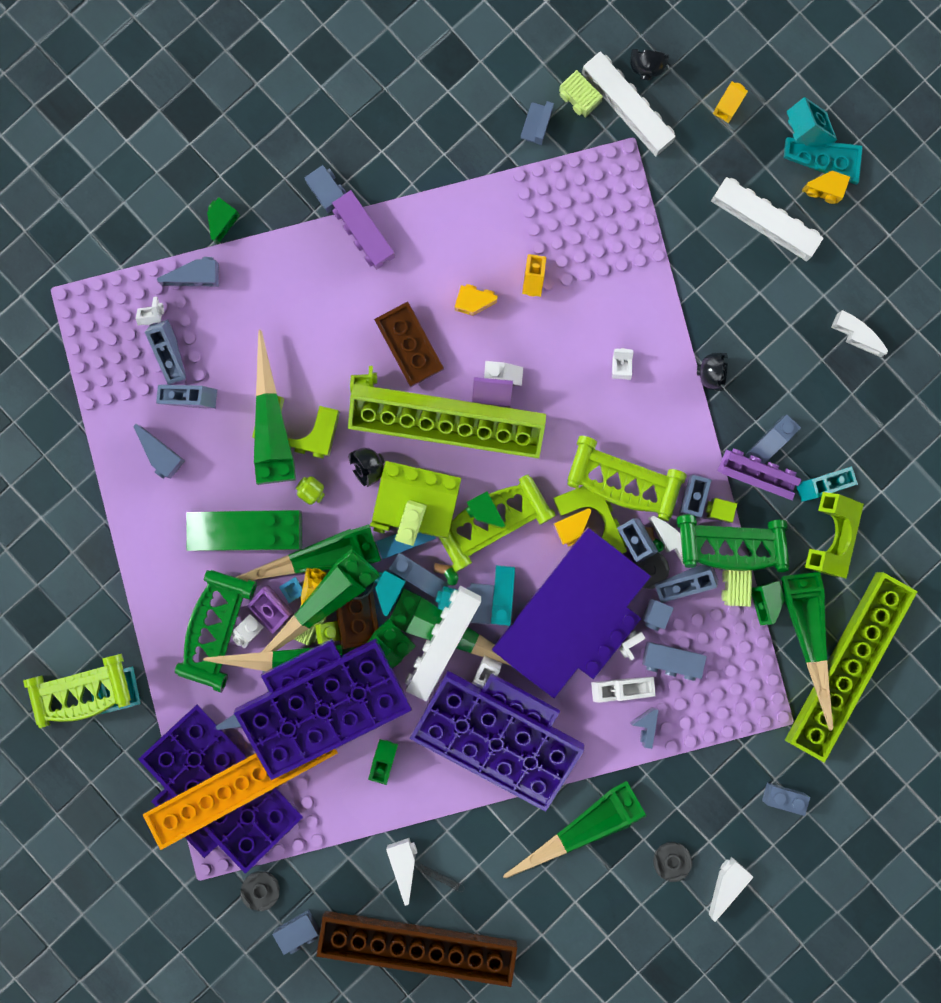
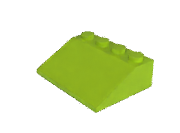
M385 461L372 522L399 528L406 503L411 500L426 505L418 533L448 539L461 478Z

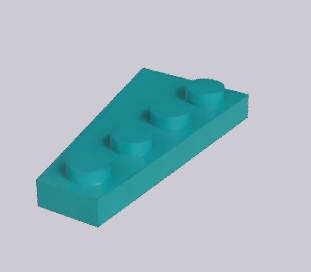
M787 137L783 158L825 174L830 171L844 174L850 177L849 183L857 185L859 183L863 146L832 142L808 147L801 142L798 143L794 138Z

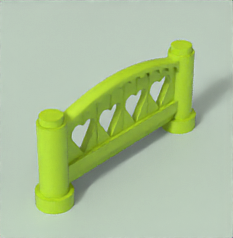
M587 436L578 437L576 443L578 448L567 479L568 486L579 488V485H583L592 493L613 504L638 511L656 512L659 519L669 521L672 517L681 485L685 483L686 473L676 469H669L665 476L595 450L597 441ZM599 465L603 476L602 483L597 482L596 479L591 480L588 477V474ZM616 472H618L621 489H616L614 486L610 487L606 483L607 479ZM634 479H636L639 489L638 496L626 493L624 489ZM653 485L657 496L656 503L651 502L650 499L645 500L643 498V493Z
M529 474L518 479L520 482L518 485L500 489L489 494L496 508L499 504H504L506 507L505 528L501 529L488 525V531L475 525L473 523L474 517L470 518L466 509H464L452 520L448 539L439 537L453 562L452 567L455 572L472 564L469 558L470 555L530 521L537 519L539 525L556 516L554 510H550ZM517 494L521 495L522 512L508 506L507 500L510 498L514 499V496ZM465 523H471V540L459 535L457 528L463 527Z
M118 654L103 658L104 667L44 683L43 675L23 680L24 687L28 689L36 725L39 728L50 726V721L68 722L82 720L98 715L115 704H118L119 708L130 705L131 698L122 666L124 661L123 655ZM101 682L110 691V697L104 696L103 699L99 698L98 693ZM85 687L93 694V702L90 700L87 703L83 702L82 697ZM69 691L78 700L77 706L74 704L71 707L67 706ZM53 696L62 704L61 710H51Z

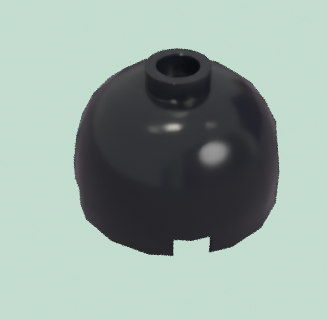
M632 49L630 65L634 73L641 75V80L651 81L652 77H658L665 71L669 54L665 55V53L651 50L638 52V49Z
M727 353L709 354L703 359L701 365L698 364L697 376H700L701 383L707 389L724 391L721 385L726 384L728 363H724V358H728Z
M360 448L349 453L350 465L354 463L355 466L353 473L363 486L367 485L369 487L380 480L384 469L383 464L385 463L380 453L377 454L376 451L370 448Z

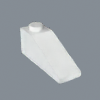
M410 838L387 845L386 849L405 906L409 905L415 854L418 853L415 843H411Z
M732 857L721 865V870L719 871L709 911L710 917L715 922L753 879V876Z

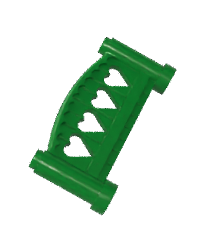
M694 515L677 517V527L680 528L683 564H685L686 568H693L697 566L696 563H701L710 567L731 571H751L775 566L777 572L789 570L790 563L786 538L788 526L786 520H773L768 522V529L703 526L697 525L696 516ZM706 539L715 550V555L701 553V547ZM724 540L732 549L733 556L728 554L721 555L719 553ZM742 542L751 551V557L738 554L737 551ZM760 543L769 552V558L764 555L762 557L756 555V550Z
M207 570L204 575L207 587L199 597L190 616L184 642V660L176 665L175 674H178L179 677L213 687L214 691L222 693L228 679V674L220 672L222 664L208 661L195 662L193 656L196 654L198 646L209 657L226 655L243 598L248 600L253 598L257 582L250 579L245 581L214 570ZM218 591L228 604L217 607L211 606V600L214 599L213 593ZM208 610H213L222 622L210 626L206 625L205 619L208 617ZM207 628L216 641L201 644L199 637L202 636V629Z

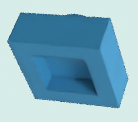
M294 577L279 588L288 603H291L301 597L303 587L298 578Z

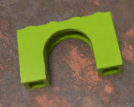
M278 396V400H279V404H280V408H281V412H282V408H283V404H284V400H285V399H284L283 397H281V396ZM319 406L312 432L302 439L288 438L290 447L294 448V452L305 454L306 451L311 452L313 457L324 459V456L330 457L340 415L339 410ZM254 427V431H253V435H252V438H254V439H255V427Z
M584 486L553 498L560 516L579 508H591L597 511L604 521V532L601 538L622 554L627 552V545L617 529L620 526L616 518L613 519L611 515L613 508L609 501L597 496Z
M822 492L818 511L828 514L833 518L835 537L827 551L809 549L805 568L847 579L863 503L840 494Z

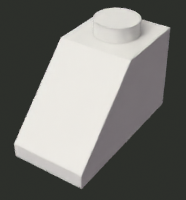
M485 361L484 378L513 381V386H522L523 367L505 362Z

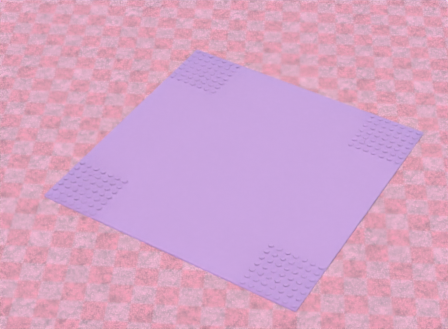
M628 138L363 207L395 254V258L382 263L383 266L377 270L374 266L370 267L364 258L367 256L364 251L357 249L353 242L356 240L353 235L346 233L343 228L345 223L342 219L338 220L335 215L56 286L51 289L161 737L196 704L219 725L234 715L235 708L268 692L261 678L263 673L261 670L222 664L220 672L228 674L227 683L222 693L214 691L213 687L179 677L178 674H175L176 665L184 660V642L190 616L199 597L207 587V582L204 581L206 571L214 570L237 577L298 551H186V512L302 511V549L350 528L352 530L370 525L381 478L369 487L367 485L363 486L353 473V470H355L354 463L350 465L348 457L349 453L357 449L370 448L376 451L377 454L380 453L384 461L461 478L452 520L468 507L467 501L486 491L490 494L500 489L516 486L520 483L518 479L527 474L533 478L550 510L553 509L556 516L539 525L537 519H534L470 555L469 558L472 564L457 572L459 579L456 585L447 586L458 590L460 586L464 588L470 587L471 583L494 585L496 565L515 567L511 624L573 546L562 545L553 523L588 509L579 508L560 516L553 501V498L576 489L567 485V479L578 448L576 443L579 436L595 439L597 441L595 450L665 476L669 469H676L686 473L687 477L685 483L681 485L672 517L669 521H665L679 533L680 528L677 527V517L684 515L679 513L690 475L712 480L703 515L701 518H696L697 525L741 527L737 510L735 511L732 523L707 518L708 513L705 512L707 502H711L712 498L733 503L734 499L728 477L717 471L722 461V455L700 376H697L696 359L635 138ZM528 254L546 257L541 297L522 294ZM202 257H213L219 263V287L161 286L157 282L158 277L196 259H202ZM470 284L477 287L476 290L483 292L485 289L491 290L498 296L496 304L474 316L457 312L454 308L461 285ZM153 297H158L159 303H163L164 314H162L161 321L168 319L172 327L186 374V379L171 384L167 383L146 337L145 331L150 325H137L136 322L137 309L152 307ZM407 301L444 367V370L412 387L409 386L374 320ZM259 329L263 333L277 396L285 399L282 416L288 438L302 439L312 432L319 406L339 410L340 412L330 457L324 456V459L313 457L311 452L306 451L305 454L294 452V448H291L295 462V481L263 485L256 484L254 465L255 439L252 438L255 427ZM625 348L634 351L631 380L612 379L614 349ZM485 361L505 362L523 367L522 386L512 387L510 408L546 414L545 430L539 458L348 429L351 395L350 378L351 375L368 374L369 366H373V372H377L378 384H374V387L472 402L474 377L484 378ZM158 385H194L218 389L216 409L156 404ZM135 424L142 426L185 460L171 479L166 477L163 479L154 472L156 469L149 462L133 427ZM599 465L588 474V477L591 480L596 479L599 483H602L603 476ZM616 472L607 479L606 483L610 487L614 486L616 489H621L618 472ZM312 476L324 485L323 493H325V496L320 503L315 502L309 505L297 496L295 488L303 477ZM634 479L624 489L626 493L638 496L639 489L636 479ZM653 485L643 493V498L645 500L650 499L651 502L656 503L657 496ZM517 494L514 496V499L510 498L507 500L508 506L522 512L521 495ZM610 502L613 508L611 515L613 519L616 518L620 526L633 518H640L644 527H652L648 518L651 516L658 518L656 512L628 509ZM499 504L497 510L505 522L506 507L504 504ZM591 509V514L584 531L589 527L602 537L604 521L597 511ZM474 518L473 523L488 531V524L478 522ZM465 523L463 527H458L457 533L471 540V523ZM370 526L375 542L396 534L399 529L391 526L390 531L385 530L383 534L373 531L374 527ZM654 530V537L660 541ZM439 537L401 552L412 561L447 582L444 574L434 572L435 563L453 565ZM706 539L701 547V553L715 555V550ZM724 540L719 553L721 555L728 554L733 556L732 549ZM742 542L737 552L740 556H749L747 547ZM626 547L627 552L623 553V555L633 561L634 557L628 547ZM664 548L662 552H658L668 561L669 574L667 579L691 569L686 568L681 563L674 549L666 552ZM398 554L383 560L381 557V561L370 565L378 572H384V570L392 572L389 568ZM714 568L718 577L717 588L663 602L674 608L665 630L661 628L658 631L645 626L646 622L639 621L633 630L636 632L641 631L646 639L629 648L635 659L631 661L628 657L624 658L618 648L594 679L578 668L555 698L535 685L514 667L502 663L498 677L559 709L560 713L552 727L584 743V752L563 785L793 724L791 709L768 625L760 626L752 595L751 607L727 606L724 604L725 601H722L721 598L722 590H725V582L722 581L723 569ZM328 569V570H322V571H324V572L326 573V575H327V573L330 571V569ZM752 570V587H755L757 584ZM305 572L253 580L257 582L253 598L264 586H270L284 603L296 613L301 606V597L288 603L279 587L294 577L298 578L303 587ZM406 582L403 589L423 597L438 607V602H435L436 599L410 582ZM375 583L373 594L378 627H380L390 618L398 599L390 615H383L375 589L377 584ZM641 588L627 607L642 618L650 599L660 602L656 588ZM218 591L213 593L214 599L211 600V606L217 607L228 604ZM243 598L234 629L250 614L263 625L247 607L251 600ZM208 610V617L205 619L206 625L210 626L222 622L213 610ZM336 611L328 615L325 622L337 621ZM287 622L274 634L264 626L263 630L246 648L238 646L231 636L225 656L262 652ZM469 623L468 625L470 629L494 644L498 642L509 628L507 625ZM207 628L202 629V636L199 637L201 644L216 641ZM402 631L416 647L392 670L412 711L337 747L338 754L277 786L276 788L296 808L303 818L254 866L516 798L517 796L410 739L412 732L447 670L472 683L483 657L455 649L428 700L424 701L406 692L407 684L404 682L409 673L413 674L415 670L413 667L418 656L422 657L424 653L422 649L427 639ZM293 639L277 651L314 648L320 644L316 641V643L312 642L308 646ZM340 640L334 641L335 645H341ZM652 642L707 656L702 679L696 678L695 681L684 679V675L678 673L675 677L665 674V670L658 669V672L646 670L647 666L642 664L646 643ZM199 646L196 648V654L193 656L195 662L204 661L203 658L209 657ZM654 677L656 696L623 701L593 702L591 682ZM654 707L659 711L653 748L649 749L644 748L642 742H640L641 730L645 728L633 726L630 722ZM242 727L221 729L247 757L256 753ZM379 739L398 744L387 785L368 780ZM188 842L198 880L201 881L241 870L219 845L203 858Z

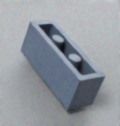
M647 642L642 664L647 666L646 670L658 672V669L665 670L667 675L676 677L678 673L684 675V679L695 681L696 678L702 679L707 656Z

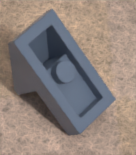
M654 707L630 722L633 726L645 728L641 730L640 742H642L644 748L649 749L653 748L659 711Z

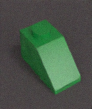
M219 197L216 201L214 200L210 203L207 212L211 240L218 245L240 217L236 209Z
M487 491L467 501L468 507L465 509L470 518L474 517L478 522L501 529L506 527Z
M780 581L768 582L752 587L751 595L760 626L775 624L785 600Z
M379 739L368 780L387 785L398 744Z

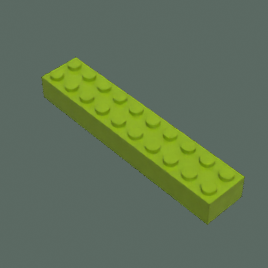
M354 384L350 395L348 429L539 458L545 430L546 414Z
M884 572L875 573L827 661L833 729L830 731L815 687H813L785 741L825 763L918 591Z

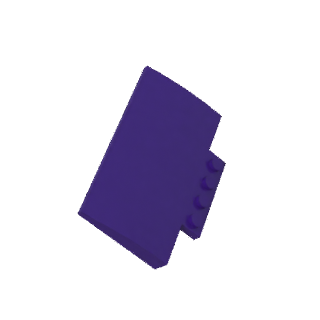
M587 527L494 645L492 651L551 697L555 698L578 668L594 679L642 618L627 606L651 576Z
M330 639L262 673L261 678L269 692L235 708L234 715L269 778L273 780L412 711V708L377 639L343 655H340L335 643Z
M447 670L410 736V739L545 812L584 752V743L552 727L560 713L559 709L492 673L481 689Z
M198 704L138 759L164 787L151 801L156 807L248 758L222 730L216 729L217 724ZM275 787L187 835L185 838L203 858L219 845L246 874L303 816Z

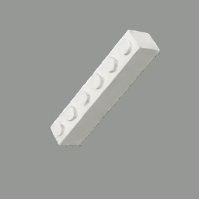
M600 51L583 66L582 74L597 89L655 157L673 143L676 137L674 130L669 125L666 126L660 114L656 111L654 112L649 107L650 104L644 97H640L636 87L625 80L622 71L612 65V61L607 55H603Z
M726 177L711 200L717 206L805 261H808L813 256L823 240L818 231L807 228L801 220L791 218L785 210L775 208L769 200L759 198L753 190L743 188L733 178L729 179Z
M462 586L459 587L458 591H453L449 599L452 601L450 606L443 609L440 616L442 618L440 624L436 623L431 632L433 634L430 641L427 640L424 644L422 657H417L413 666L415 668L413 674L409 673L404 682L407 684L406 692L424 701L428 700L481 603V596Z

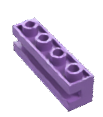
M351 190L332 202L334 207L332 210L333 214L338 220L342 219L345 223L343 225L344 230L348 235L352 234L356 239L353 242L359 251L363 250L367 255L364 258L370 267L374 266L377 270L383 266L382 263L395 258L393 250Z
M733 448L732 451L726 449L717 471L793 500L795 495L793 492L795 485L799 486L801 478L796 476L797 472L787 468L785 471H782L774 463L768 462L766 465L761 463L762 459L751 455L748 458L743 456L744 452Z

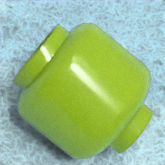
M312 476L303 477L295 488L297 496L309 505L315 502L320 503L325 496V493H323L324 485Z

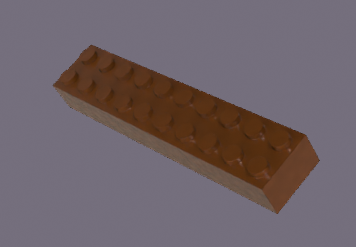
M325 911L322 917L316 957L512 987L517 941Z

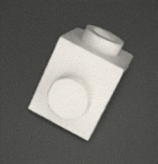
M153 297L152 307L137 309V325H151L161 322L164 306L163 303H159L158 297Z
M625 348L614 349L612 379L631 380L633 350Z
M250 614L232 632L233 641L238 646L246 648L263 630L264 626Z
M633 630L621 644L622 647L619 650L624 658L628 657L631 661L635 659L629 648L646 639L641 631L636 632Z

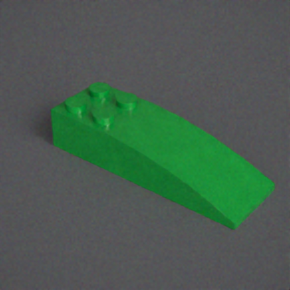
M302 511L186 512V551L302 549Z

